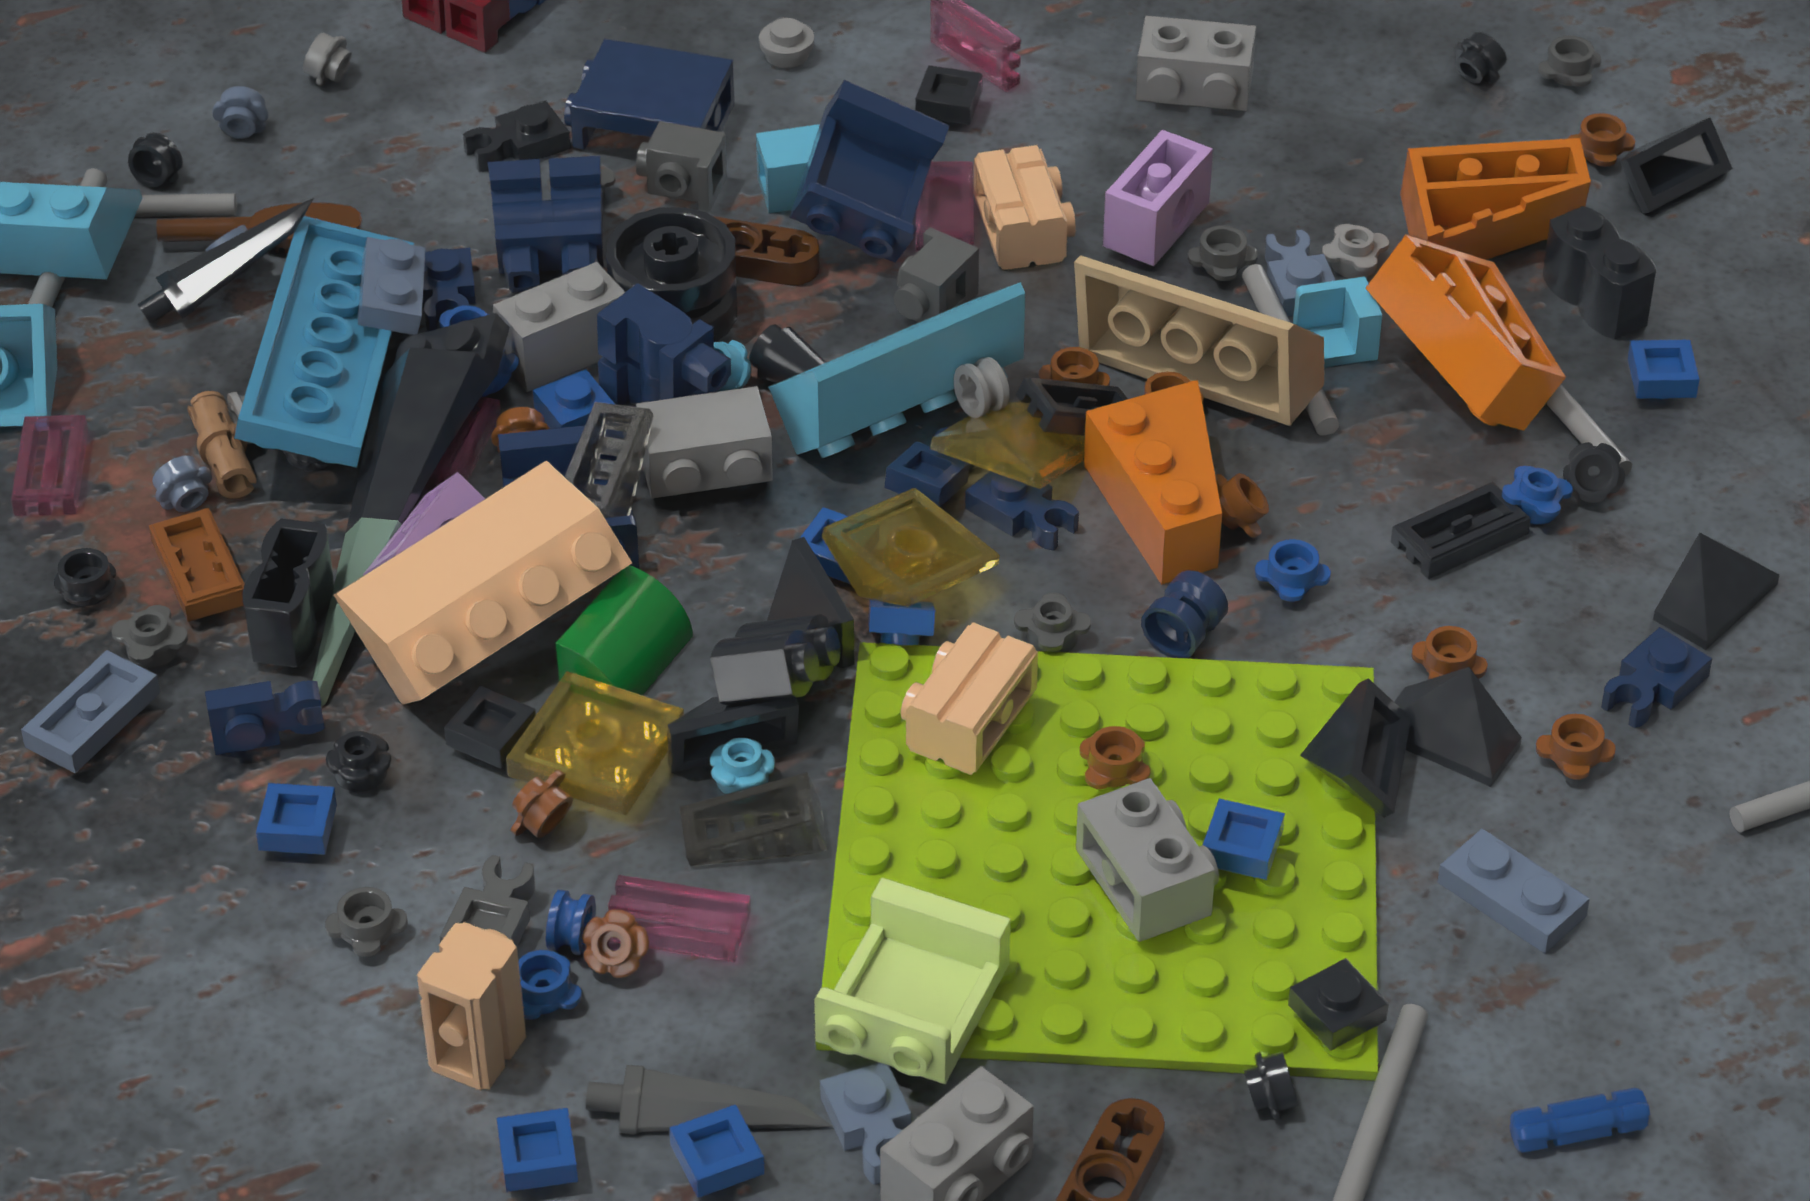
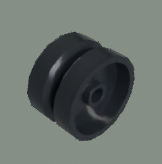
M659 207L637 213L615 228L607 240V273L625 292L639 283L683 311L690 318L692 325L701 319L714 327V342L719 341L729 333L738 319L735 238L725 223L709 213L686 207Z

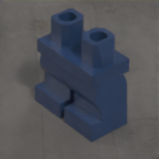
M600 156L549 158L551 200H543L540 159L488 162L499 274H505L511 292H524L539 286V271L562 270L563 275H566L595 262H598L604 268L602 248L603 189Z
M639 283L597 313L598 354L602 356L598 360L599 385L615 403V409L618 410L628 401L636 405L637 403L713 393L726 385L731 375V359L714 349V327L701 319L692 325L690 318L683 311Z

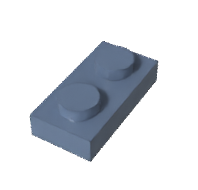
M367 237L362 261L358 325L412 335L418 334L422 317L425 247L410 245L399 239L382 240Z
M106 650L21 729L25 748L76 773L160 694L157 675Z
M1484 829L1479 830L1442 862L1439 868L1438 883L1544 954L1587 916L1590 898Z

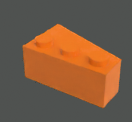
M1580 138L1408 148L1400 196L1409 236L1487 260L1546 240L1548 238L1550 219L1586 206L1591 179Z
M1405 234L1365 288L1467 403L1472 414L1487 425L1496 426L1502 424L1524 431L1566 378L1494 262Z
M1198 380L1086 411L1084 467L1161 585L1172 582L1179 573L1186 570L1202 573L1218 568L1222 510Z

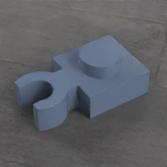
M1303 229L1296 230L1295 246L1292 247L1280 245L1274 234H1267L1265 261L1267 263V276L1287 316L1294 315L1296 289L1299 286L1336 281L1324 254L1309 256L1310 237Z
M876 1063L820 1080V1099L844 1151L863 1145V1172L866 1178L874 1185L881 1183L880 1148L911 1124L910 1109L889 1065Z

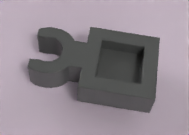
M490 856L482 867L483 891L468 887L463 888L440 935V943L455 923L466 922L484 930L493 929L499 931L510 940H513L514 944L518 946L530 921L528 900L535 892L533 864L525 863L521 873L516 878L506 880L501 879L500 857Z

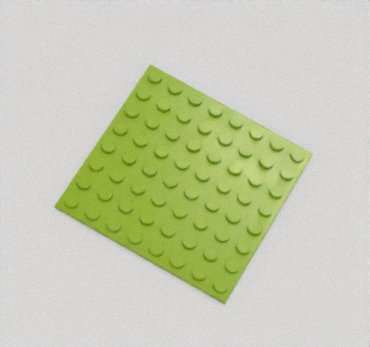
M859 643L822 987L835 989L871 925V896L881 878H885L1010 918L1009 966L960 1058L1244 1073V1070L1257 1066L1254 1058L1257 1052H1261L1262 1057L1283 1051L1290 1076L1376 1080L1378 1075V1026L1330 1051L1288 1006L1290 987L1344 958L1377 990L1375 811L1300 756L1358 683L1368 678L1374 683V668L1038 651L1037 689L977 772L970 775L945 765L941 758L935 761L914 753L906 745V720L901 718V706L904 697L912 684L917 682L924 685L930 677L935 656L941 646ZM1109 726H1120L1134 731L1145 743L1142 760L1143 763L1150 767V778L1166 801L1173 800L1179 806L1185 820L1186 829L1198 846L1203 845L1219 798L1285 813L1283 834L1267 880L1218 869L1219 881L1214 885L1211 916L1138 942L1076 850L1078 804L1129 786L1130 784L1128 783L1121 787H1107L1106 789H1095L1089 786L1085 781V772L1088 769L1087 760L1080 756V744L1085 739L1092 737L1096 731ZM816 1041V1050L836 1051L829 1045Z

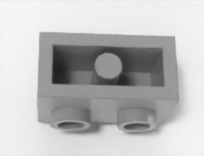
M1145 16L1137 61L1136 101L1247 111L1253 73L1256 26Z
M598 262L493 304V313H497L510 327L504 353H515L519 358V364L511 374L527 392L595 364L602 358L598 354L597 313L624 294L625 291Z
M757 386L636 404L638 449L651 499L773 481L772 435Z
M1151 778L1078 804L1076 850L1138 942L1212 915L1214 885L1219 881V872L1215 859L1206 846L1197 845L1186 829L1185 820L1179 806L1173 800L1166 801Z
M980 1066L880 1148L881 1201H983L1032 1159L1034 1146V1105Z

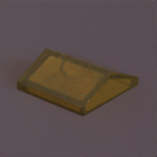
M1019 401L1008 403L1004 409L999 411L989 410L986 415L979 418L967 416L932 437L930 449L1041 489L1084 461L1085 438L1080 435L1044 432L1038 425L1042 418L1032 417L1027 411L1030 403Z
M915 487L824 527L822 533L824 542L858 596L905 607L997 566L1000 555Z

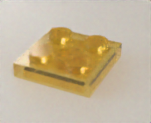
M566 671L507 756L508 776L527 783L535 777H539L546 782L553 772L560 769L566 774L560 787L573 798L626 816L667 755L668 724L684 715V709Z

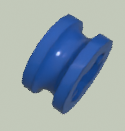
M557 890L547 919L546 946L548 950L559 951L563 945L571 947L574 955H584L586 944L582 941V934L587 923L596 916V900L594 895L582 894L579 900L571 898L569 891Z

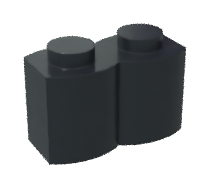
M1582 206L1550 219L1543 267V278L1549 289L1564 301L1578 306L1584 321L1595 331L1615 340L1647 326L1656 276V268L1651 258L1634 244L1619 239L1614 225L1602 214L1588 207Z
M281 518L269 529L263 539L261 546L262 564L249 575L243 588L242 597L253 662L298 667L310 656L317 641L316 621L329 609L334 590V577L326 525Z
M818 614L746 623L739 628L734 638L720 640L715 645L710 657L719 703L733 705L802 697L808 693L814 681L827 679L840 659L839 637L836 630L832 626L829 627L828 618L825 615Z

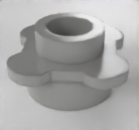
M1341 224L1334 229L1335 238L1333 241L1322 247V254L1325 255L1326 260L1331 263L1333 270L1339 275L1347 278L1367 277L1375 272L1378 255L1388 250L1389 239L1384 234L1372 233L1371 230L1363 226Z

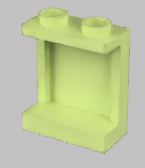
M881 878L871 896V925L835 989L822 987L814 999L815 1041L829 1045L834 1050L843 1054H856L892 1066L909 1076H922L946 1084L1009 966L1010 918Z

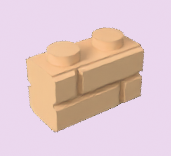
M1037 145L1012 148L1010 153L1007 154L1004 149L978 153L976 158H974L973 194L998 266L1002 270L1028 267L1030 262H1035L1036 265L1062 262L1067 257V237L1075 236L1076 223L1072 204L1070 202H1060L1062 200V181L1058 167L1047 166L1043 152Z
M974 622L966 627L955 643L944 642L935 656L930 677L924 685L917 682L912 684L901 706V718L906 720V745H908L910 751L935 761L941 758L945 765L970 775L977 772L1037 689L1038 651H1036L1034 645L1008 635L1005 639L1001 638L999 632Z
M466 922L455 923L439 944L440 952H433L417 974L419 994L422 997L420 1002L428 1064L433 1072L481 1091L482 1089H490L505 1068V1059H511L526 1038L517 946L513 940H510L499 931L493 929L484 930Z

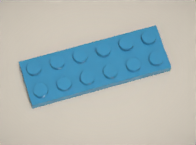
M303 217L292 238L238 417L234 439L255 443L266 449H280L314 457L325 463H339L357 468L392 333L389 330L358 325L363 253L367 237L382 240L397 238L311 217ZM405 241L410 245H414L413 242Z

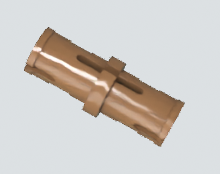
M216 391L201 392L191 399L190 402L193 406H188L187 409L199 435L196 446L201 460L211 467L218 491L223 497L229 499L244 497L254 489L251 483H256L257 481L255 473L245 455L247 442L234 439L237 424L232 422L225 397Z

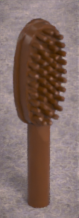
M312 202L304 215L362 230L361 213L349 205ZM301 203L267 207L257 211L252 217L157 219L158 242L216 241L241 225H245L249 230ZM294 233L274 247L276 253L281 251L280 248H284V252L288 254Z

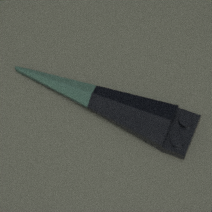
M497 313L400 339L393 366L380 378L313 681L318 682L321 707L327 702L355 632L354 627L333 595L364 576L365 571L408 518L448 446L498 374L510 327Z

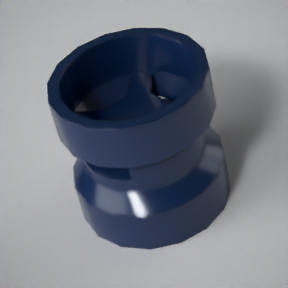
M1183 571L1165 589L1164 597L1156 599L1141 617V627L1144 636L1155 649L1170 658L1191 657L1205 640V633L1214 630L1228 613L1226 595L1220 586L1207 575L1198 571Z

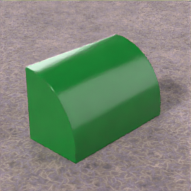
M630 565L619 571L556 642L560 688L625 716L694 636L692 625L685 609L668 588L646 572Z

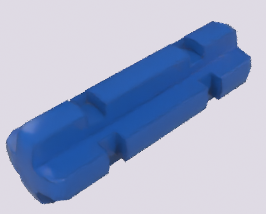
M1630 1088L1611 1092V1100H1606L1604 1094L1548 1104V1112L1542 1113V1109L1539 1106L1517 1110L1511 1114L1510 1134L1516 1149L1525 1153L1548 1148L1547 1141L1553 1140L1555 1146L1611 1136V1128L1616 1127L1620 1134L1642 1130L1649 1123V1104L1641 1089Z

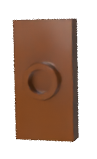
M209 508L149 525L152 544L187 622L244 606L242 595L245 584Z

